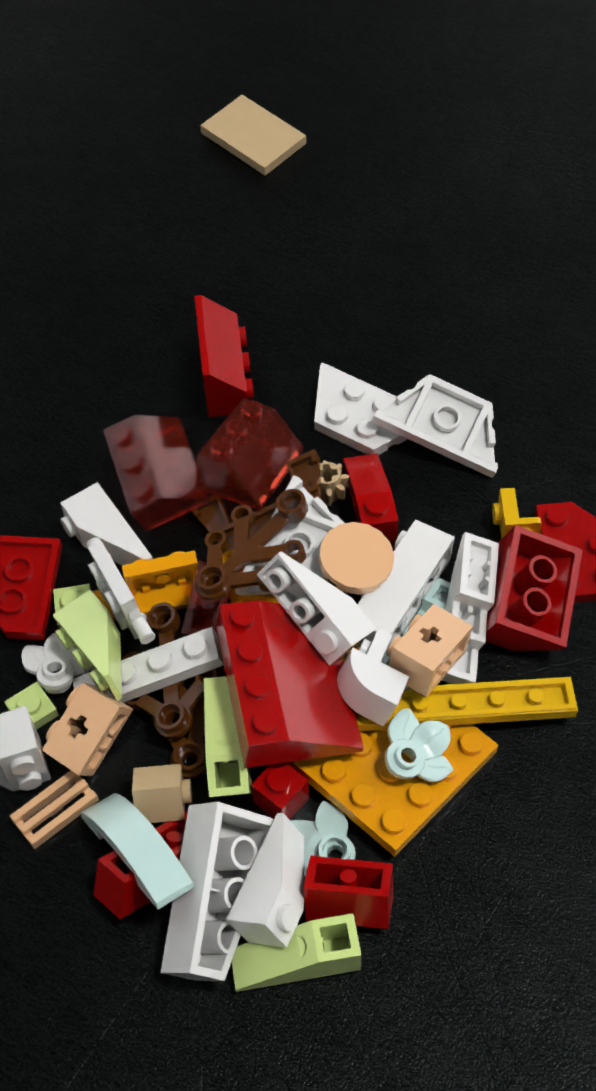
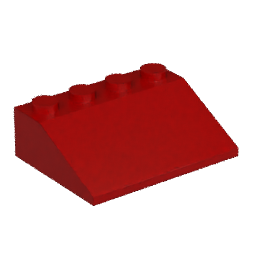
M256 600L220 605L217 633L244 768L363 752L364 747L355 711L344 701L338 689L337 676L343 664L342 659H338L329 666L281 604Z

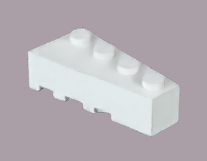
M221 802L189 805L179 862L192 880L194 888L172 902L160 973L198 981H225L241 937L226 921V918L273 823V818Z

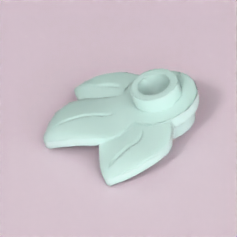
M409 708L399 711L390 721L387 728L391 745L385 752V764L389 773L399 779H412L418 776L428 782H438L446 778L453 771L451 763L442 755L450 743V728L440 721H425L419 724ZM401 753L406 754L410 758L411 763L405 762L401 757Z
M322 801L317 810L315 822L291 820L304 836V877H306L310 856L328 857L331 851L338 850L343 854L341 859L355 860L354 845L347 838L348 821L345 815L333 804Z

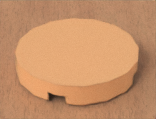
M350 522L340 524L328 531L320 545L318 563L322 575L327 581L329 579L332 583L336 584L335 587L337 589L359 595L375 591L388 579L393 569L394 552L390 541L381 531L368 524Z

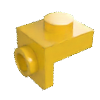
M515 488L500 489L498 503H493L492 516L494 525L500 524L501 538L515 525L540 534L542 526L540 517L519 518Z

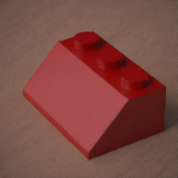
M202 295L194 296L208 417L249 413L247 399H254L252 378L245 379L244 374L251 372L249 353H242L241 347L247 346L245 326H238L237 313Z
M515 525L499 541L495 602L487 614L485 641L511 651L564 650L567 647L583 549Z

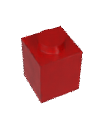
M286 762L270 764L251 784L254 804L273 819L277 813H284L291 820L309 800L308 780Z

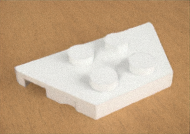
M322 362L319 369L314 419L315 430L367 455L375 453L379 455L387 451L391 445L400 444L407 440V438L371 422L374 413L381 408L383 410L393 403L397 396Z
M431 374L417 382L416 387L406 390L397 396L396 400L383 410L381 408L378 409L373 415L371 422L486 476L493 478L497 472L498 464L495 463L494 456L496 441L495 430L492 427V420L494 418L492 403Z
M293 475L286 490H300L307 501L308 512L302 521L298 523L289 522L264 547L281 545L289 540H299L306 551V559L301 565L325 580L326 578L322 575L318 563L320 545L328 531L340 524H344V522L337 515L330 513L327 505L318 496L314 498L303 487V481ZM277 508L274 511L272 517L278 512ZM298 550L292 551L289 555L298 553ZM268 562L246 565L243 572L257 571ZM258 585L235 588V594L240 596L273 595L270 591H262Z

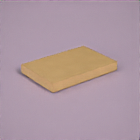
M240 95L200 125L203 135L263 175H267L306 144L305 134L244 95Z

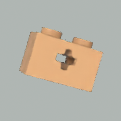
M433 604L423 615L417 614L414 617L407 633L403 637L398 635L394 638L387 651V656L390 657L388 666L409 676L406 686L427 697L466 652L473 626Z
M82 682L81 686L76 687L67 698V709L61 719L55 721L46 734L47 742L42 751L79 776H93L133 709L122 701H117L108 692H101L96 685ZM83 721H85L84 726H85L86 728H88V731H87L86 734H84V733H85L84 727L81 726L82 723H83Z

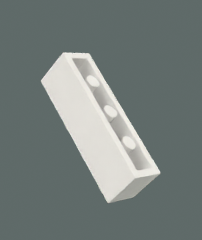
M416 519L407 532L404 530L400 532L395 542L393 569L388 579L375 591L361 594V600L357 604L377 629L381 628L393 634L388 647L396 636L403 634L420 608L423 597L437 577H440L451 558L455 537ZM377 629L374 632H372L366 639L371 641Z

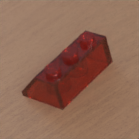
M243 398L197 454L195 488L260 511L289 472L286 462L300 456L303 452V445L275 408L263 405L258 401Z
M133 415L103 430L129 511L146 531L210 502L181 420L178 417Z

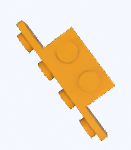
M195 551L174 552L165 557L151 560L139 559L131 564L122 565L125 583L135 598L140 612L146 616L154 605L162 602L169 603L175 610L231 599V590L225 597L215 601L204 600L198 595L195 581L200 569L198 568ZM99 590L92 591L108 609L113 621L117 622L109 603L104 600Z

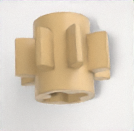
M324 460L323 463H320L321 500L328 504V506H331L339 498L345 499V488L349 487V475L342 474V464L336 465Z

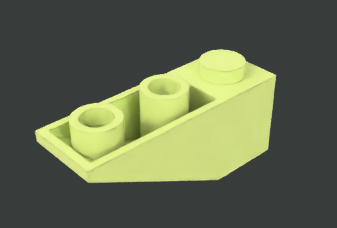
M88 590L53 614L60 627L55 631V634L66 650L72 647L75 649L71 653L84 671L91 668L92 671L89 673V676L101 692L108 689L114 698L119 701L122 698L120 632L108 609L91 590Z
M226 676L204 678L205 753L209 797L252 793L251 767L244 768Z
M354 914L311 920L297 925L287 947L245 943L237 946L231 961L236 992L361 970V951Z

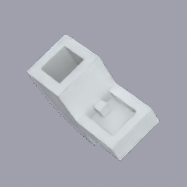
M378 628L371 641L364 638L358 650L352 647L339 669L337 684L342 698L349 707L369 720L384 726L397 707L409 676L381 662L393 634Z

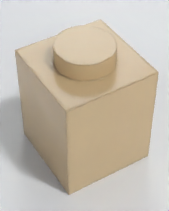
M181 764L134 768L132 783L134 806L150 823L185 820V804L192 803L191 780L183 779Z

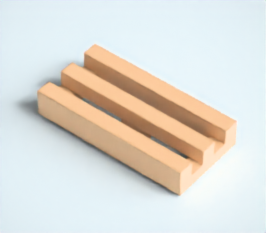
M70 770L11 814L10 818L31 846L36 849L80 816V812L97 803L99 799L97 794L89 788L88 783ZM79 794H84V797H82L80 800H78L76 803H74L72 806H70L68 809H66L64 812H62L60 815H58L56 818L50 821L47 825H45L35 834L32 833V830L34 828H36L49 817L54 816L56 813L62 810L67 803H69Z

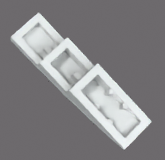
M467 532L461 538L445 610L472 625L473 629L466 652L441 680L451 684L476 683L478 652L485 644L487 614L495 602L499 543Z

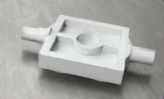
M98 537L92 538L87 542L86 546L94 562L88 564L96 580L99 591L104 600L109 603L121 630L129 628L135 640L139 638L141 644L150 643L156 636L146 621V615L140 612L135 598L101 539Z

